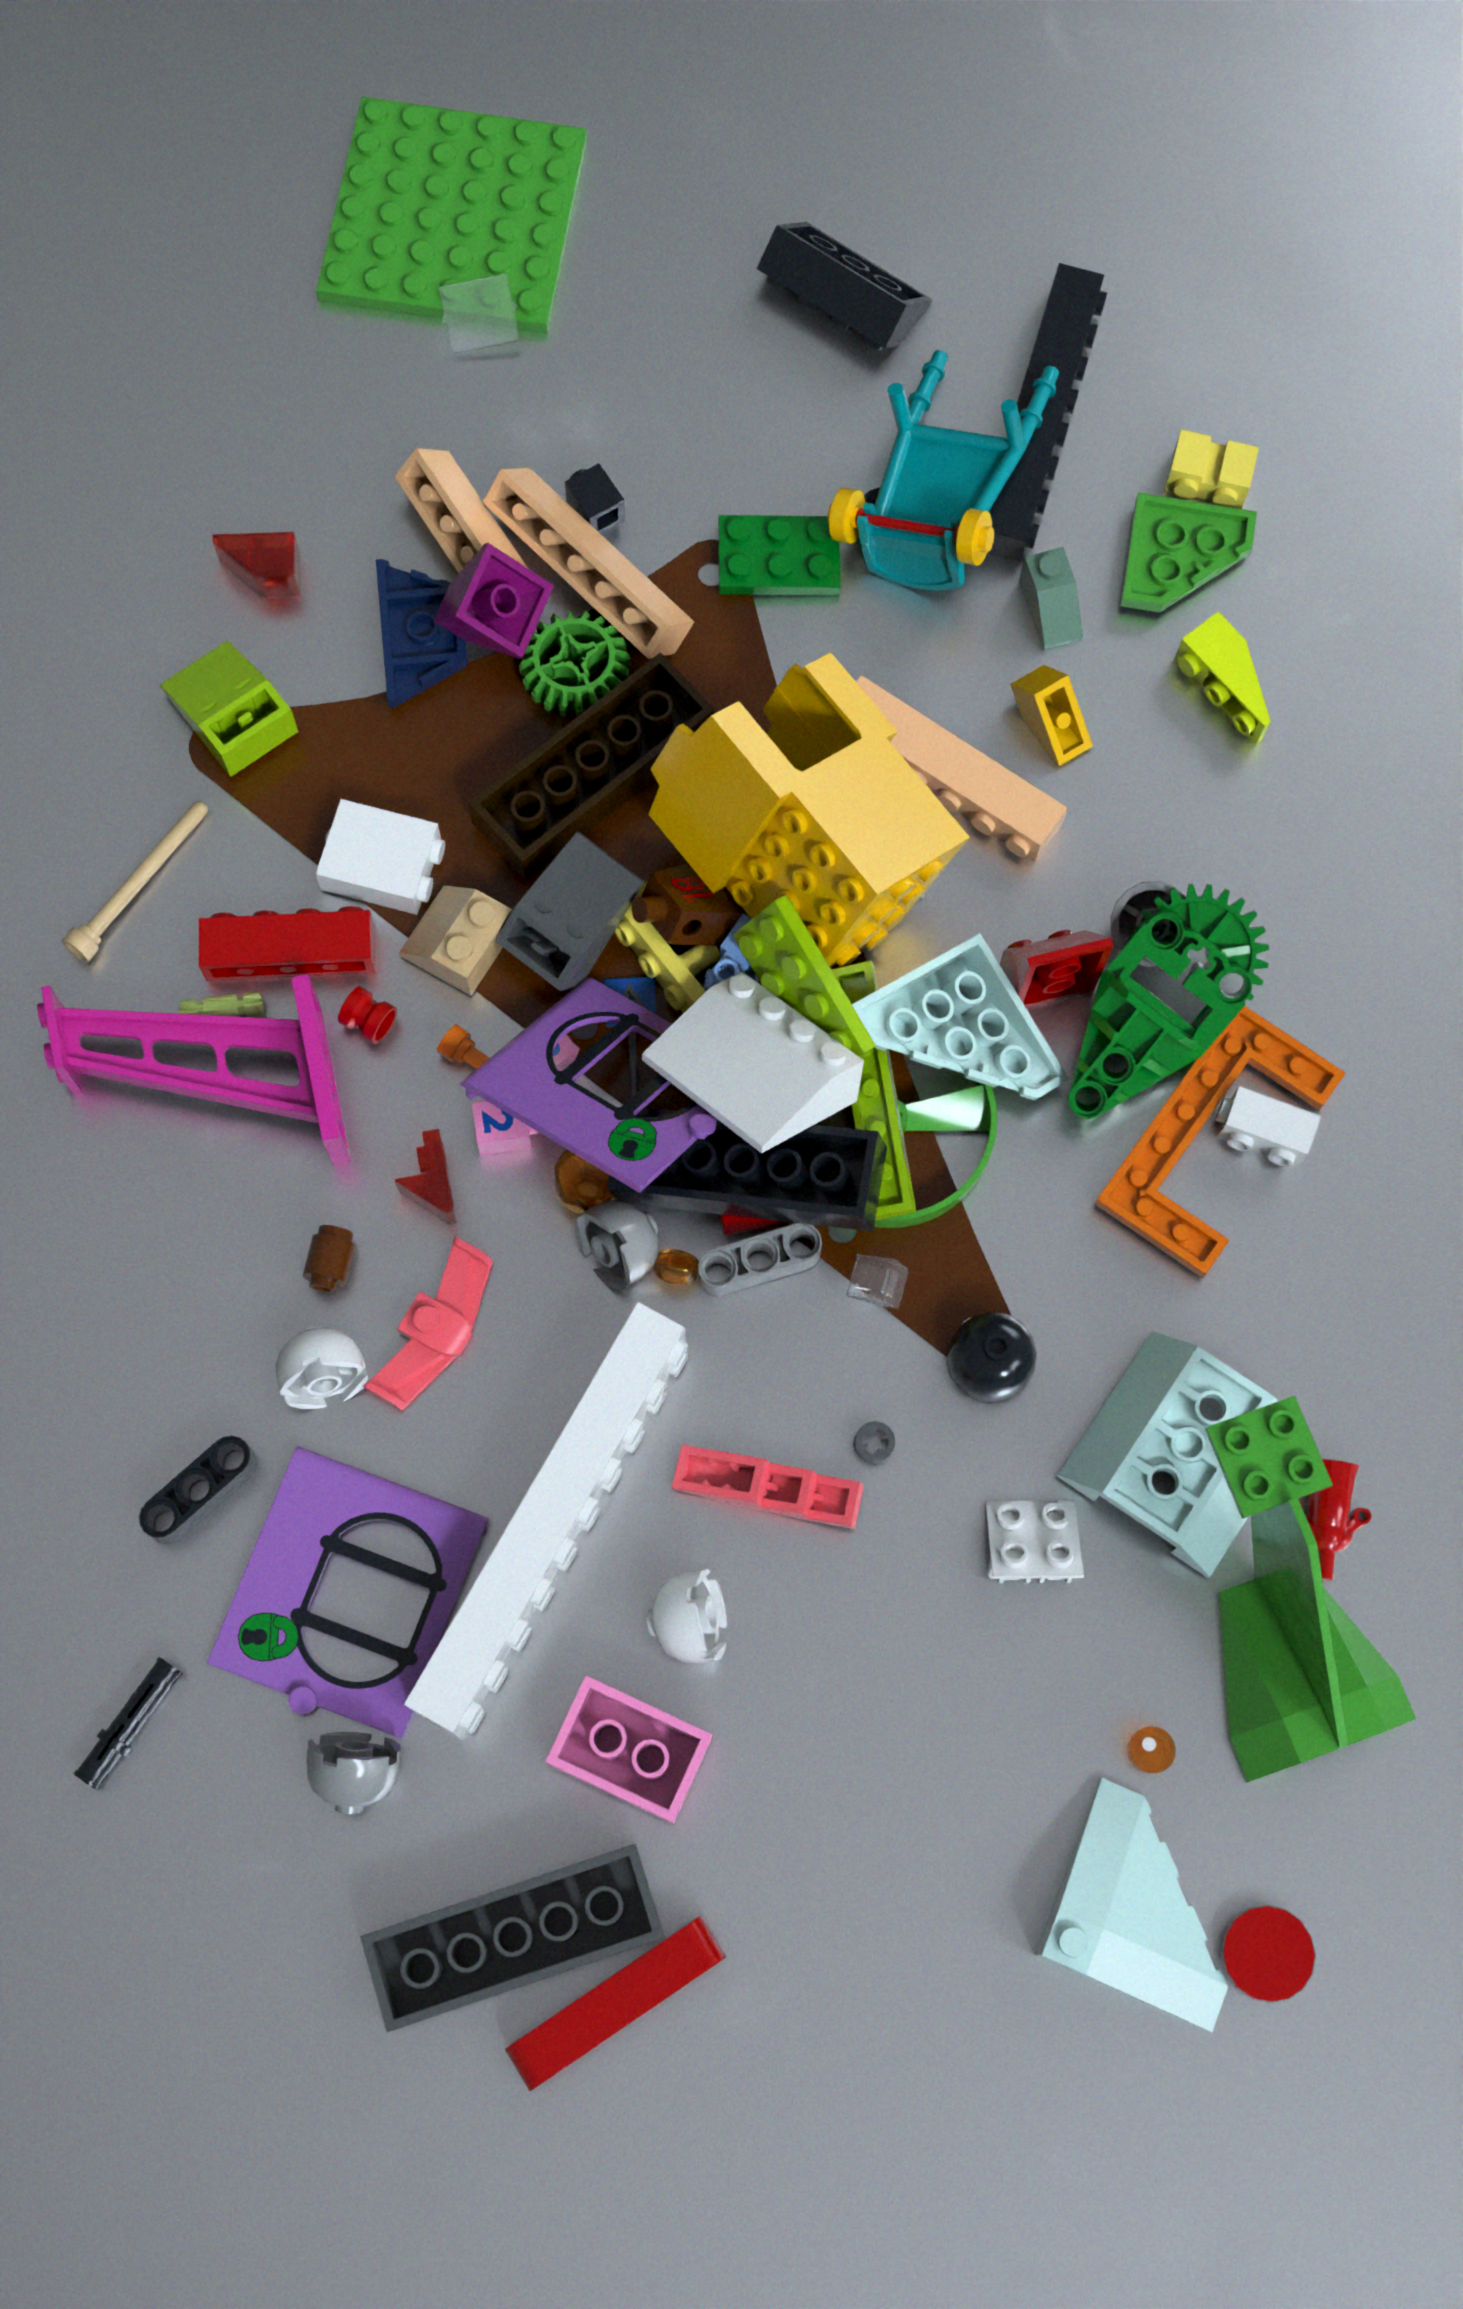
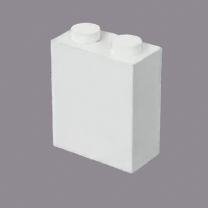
M341 799L315 875L322 891L417 915L421 902L427 903L433 888V878L430 877L433 865H439L442 861L445 851V840H441L438 823Z

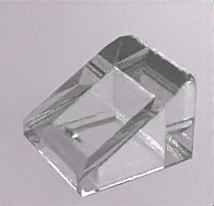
M858 1254L846 1295L850 1298L882 1307L898 1309L907 1280L908 1269L893 1258Z

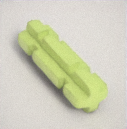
M258 991L243 993V997L238 998L237 994L205 997L203 1002H197V999L182 1000L179 1004V1014L241 1017V1015L246 1014L247 1017H261L265 1011L263 996Z

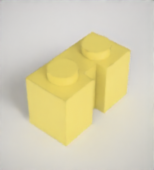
M1181 429L1173 452L1164 491L1174 493L1184 499L1195 498L1212 502L1219 506L1242 509L1250 489L1259 447L1230 440L1227 441L1226 445L1211 442L1212 436Z

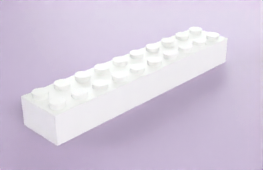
M637 1302L404 1703L411 1711L459 1739L463 1737L465 1731L470 1734L474 1733L486 1709L482 1708L481 1703L489 1690L494 1693L498 1691L509 1671L505 1664L512 1649L520 1652L532 1631V1627L529 1626L530 1623L528 1622L535 1609L542 1612L555 1591V1587L552 1586V1579L558 1569L565 1572L574 1559L578 1550L575 1546V1539L580 1530L588 1532L594 1524L601 1509L597 1507L600 1495L603 1490L610 1493L618 1482L623 1471L620 1468L622 1463L620 1460L624 1453L628 1451L633 1454L645 1433V1430L642 1429L644 1418L648 1412L655 1415L667 1394L664 1389L668 1376L671 1374L677 1377L689 1355L686 1352L689 1344L685 1342L684 1326Z

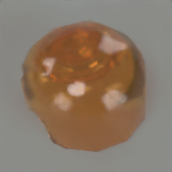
M569 1150L562 1152L555 1164L553 1187L561 1204L576 1214H582L595 1205L615 1199V1196L606 1189L609 1174Z

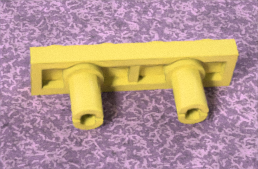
M648 881L643 883L635 898L642 896ZM631 903L614 931L615 935L624 946H630L639 957V964L645 974L650 978L655 977L663 987L668 1003L675 1010L680 1009L684 1013L706 992L694 976L720 960V952L717 946L695 945L681 955H677L650 922L638 923L635 921L632 915Z

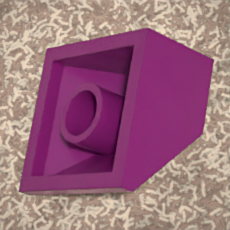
M485 543L449 585L433 621L466 642L520 659L523 658L554 585L490 543Z

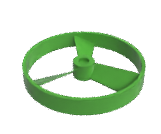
M976 1082V1087L906 1105L898 1100L903 1134L905 1131H987L986 1147L983 1157L972 1176L955 1193L933 1206L918 1210L916 1213L875 1221L874 1227L900 1228L930 1221L955 1207L975 1187L989 1161L997 1132V1107L991 1086Z

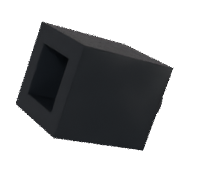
M600 463L589 469L576 471L565 481L566 502L600 534L625 521L624 498Z

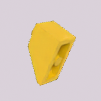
M1042 665L1010 684L1023 721L1056 765L1061 766L1093 747L1067 674Z

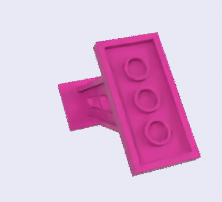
M309 974L291 977L299 1020L65 1008L50 985L41 987L43 1002L37 1004V1011L42 1028H48L50 1043H45L43 1046L46 1063L49 1069H55L59 1083L65 1082L74 1095L83 1094L80 1074L314 1122L319 1124L323 1144L333 1165L351 1162L321 1005ZM83 1035L137 1039L142 1042L144 1057L142 1059H134L85 1050L81 1046L80 1039ZM158 1041L208 1045L215 1051L217 1070L206 1072L162 1064L154 1057L153 1045ZM232 1047L289 1052L297 1060L300 1083L297 1086H285L234 1076L228 1070L225 1053Z

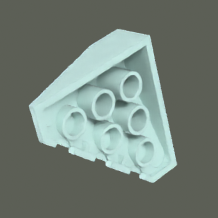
M981 933L852 1004L877 1046L875 1047L876 1049L882 1051L890 1049L908 1055L909 1060L937 1069L944 1067L963 1073L967 1079L994 1088L999 1085L1017 1091L1019 1096L1031 1100L1038 1099L1069 1080V1077Z
M1100 1778L1035 1955L1212 2032L1228 1985L1221 1969H1215L1204 1944V1941L1208 1939L1193 1905H1187L1176 1879L1180 1875L1165 1841L1160 1843L1149 1817L1152 1811L1147 1799L1142 1794L1107 1779Z

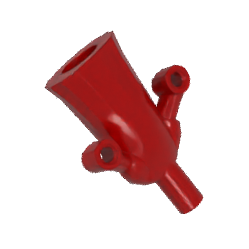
M1322 1459L1333 1486L1308 1495V1515L1305 1514L1317 1542L1322 1580L1333 1581L1335 1553L1342 1551L1351 1543L1353 1533L1361 1526L1369 1523L1372 1515L1368 1509L1356 1508L1350 1513V1520L1347 1521L1359 1465L1344 1461ZM1358 1513L1363 1515V1520L1358 1518Z

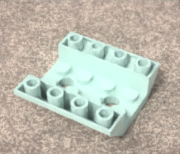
M1152 1331L1057 1477L1093 1501L1101 1496L1174 1545L1170 1552L1171 1554L1207 1578H1210L1248 1517L1242 1519L1205 1428L1278 1402L1275 1396L1199 1346ZM1204 1398L1217 1400L1223 1409L1221 1419L1210 1421L1203 1417L1199 1408L1200 1401ZM1165 1471L1172 1475L1176 1485L1173 1493L1162 1495L1153 1488L1152 1476L1155 1472Z

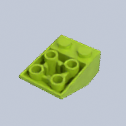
M228 640L160 684L164 693L230 777L299 732L291 708L268 679Z

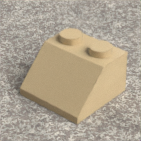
M444 885L400 950L399 956L472 996L503 948L495 940L512 913V909L477 889Z

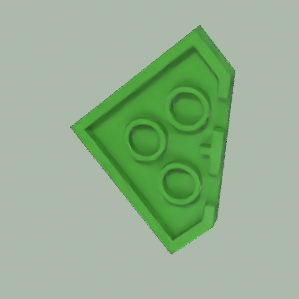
M1138 492L1135 500L1120 606L1160 613L1247 557L1253 546L1257 512Z

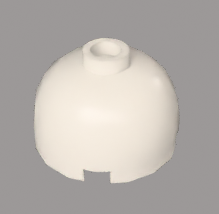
M309 1326L302 1329L299 1334L291 1338L282 1347L276 1362V1378L280 1395L284 1396L287 1405L295 1408L320 1409L327 1407L323 1398L342 1392L343 1401L348 1400L360 1392L368 1381L364 1357L358 1344L345 1332L328 1327Z
M708 1569L689 1571L671 1577L661 1585L654 1598L653 1608L647 1613V1626L650 1635L657 1637L661 1648L668 1655L684 1663L717 1661L722 1659L726 1650L727 1641L718 1642V1626L727 1628L724 1598L718 1581L716 1579L707 1580L706 1576L711 1572Z

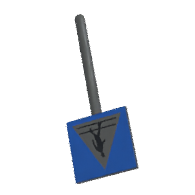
M655 977L604 979L605 986L657 1015ZM606 1022V1027H614L618 1023ZM631 1032L628 1035L631 1098L639 1091L636 1032Z

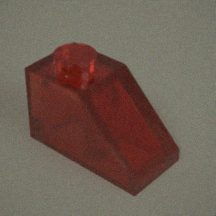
M295 532L213 535V545L219 562L259 597L279 600L285 599L288 596H300V550Z

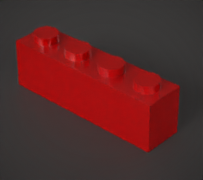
M355 906L342 907L337 912H321L317 909L305 908L296 911V914H278L269 910L255 912L253 916H236L225 912L215 913L211 915V918H199V968L206 981L281 978L305 974L321 976L376 973L375 925L370 910H363Z

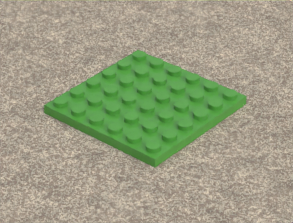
M361 97L316 288L318 300L548 334L588 139L587 128Z

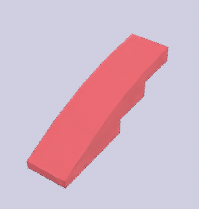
M682 1445L672 1489L769 1513L855 1529L864 1485L859 1481L818 1475L813 1470L773 1464L764 1458Z

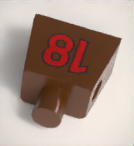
M689 863L654 872L650 876L642 896L635 898L632 903V915L636 922H650L666 942L680 945L721 946L742 913L722 889L712 893Z

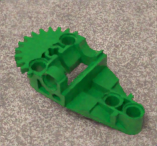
M1192 883L1188 884L1185 898H1182L1175 888H1171V903L1167 904L1160 897L1156 896L1154 901L1157 910L1153 912L1144 908L1141 910L1144 918L1132 931L1121 949L1106 964L1101 973L1083 1043L1077 1057L1075 1073L1069 1086L1068 1102L1070 1109L1075 1115L1087 1119L1100 1116L1200 1058L1246 1005L1245 1001L1247 999L1251 1001L1254 998L1251 993L1252 984L1262 985L1264 981L1253 971L1254 969L1268 968L1269 965L1267 961L1257 958L1256 954L1269 950V944L1255 942V939L1265 933L1266 930L1264 926L1249 927L1251 922L1257 917V913L1253 910L1243 915L1240 914L1245 903L1242 897L1229 905L1230 891L1225 888L1215 899L1213 898L1212 884H1206L1202 895L1197 896ZM1162 919L1173 921L1177 926L1174 936L1168 940L1155 938L1152 934V928L1157 921ZM1204 947L1206 948L1205 955L1208 961L1205 964L1199 961L1195 962L1182 985L1203 1001L1206 1006L1191 1024L1130 974L1146 956L1176 980L1191 962L1188 952L1191 949L1200 951ZM1237 973L1242 976L1243 985L1240 990L1235 993H1226L1219 988L1220 981L1226 974ZM1120 1053L1124 1055L1128 1060L1126 1068L1120 1072H1110L1103 1065V1061L1109 1054ZM1090 1086L1098 1090L1100 1098L1094 1104L1084 1105L1076 1099L1077 1091L1082 1087Z

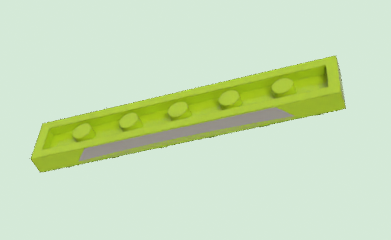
M871 960L832 969L833 974L851 1004L879 990L875 965ZM874 1048L861 1057L864 1063L857 1102L851 1105L855 1129L878 1131L887 1146L875 1221L916 1213L917 1211L889 1049L882 1051Z

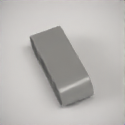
M795 1223L714 1248L706 1252L700 1259L698 1265L700 1284L703 1290L710 1295L724 1296L808 1270L819 1261L822 1249L821 1234L813 1225ZM797 1238H805L812 1242L814 1249L807 1255H798L791 1250L790 1244ZM756 1251H764L773 1260L769 1266L759 1269L749 1263L748 1257ZM714 1264H723L731 1271L727 1279L718 1282L708 1278L706 1272Z

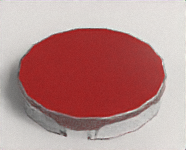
M1271 1905L1246 1908L1234 1916L1226 1926L1227 1929L1223 1933V1939L1219 1948L1223 1972L1232 1986L1250 1999L1265 2003L1286 2001L1304 1990L1314 1972L1316 1953L1312 1936L1302 1920L1286 1909Z

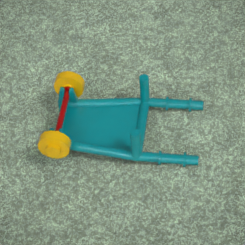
M941 350L934 351L930 362L923 365V377L916 392L911 393L908 397L909 407L902 384L893 383L888 387L887 391L898 432L875 505L865 502V497L861 490L841 488L836 493L828 510L831 538L834 541L852 544L860 537L861 549L868 571L891 582L930 591L950 590L961 587L965 582L964 564L979 566L984 561L987 552L992 548L994 529L989 510L1024 454L1034 430L1039 428L1043 422L1041 414L1048 398L1053 397L1056 392L1055 382L1059 376L1057 368L1053 366H1046L1041 377L1036 379L1032 385L1034 393L1027 408L1023 409L1020 414L1015 400L1009 399L1001 404L1007 438L918 424L923 412L930 409V397L937 382L942 381L945 376L944 367L947 363L948 355Z

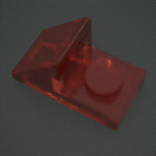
M440 1130L423 1131L424 1146L416 1147L421 1173H429L395 1179V1184L402 1195L445 1223H457Z

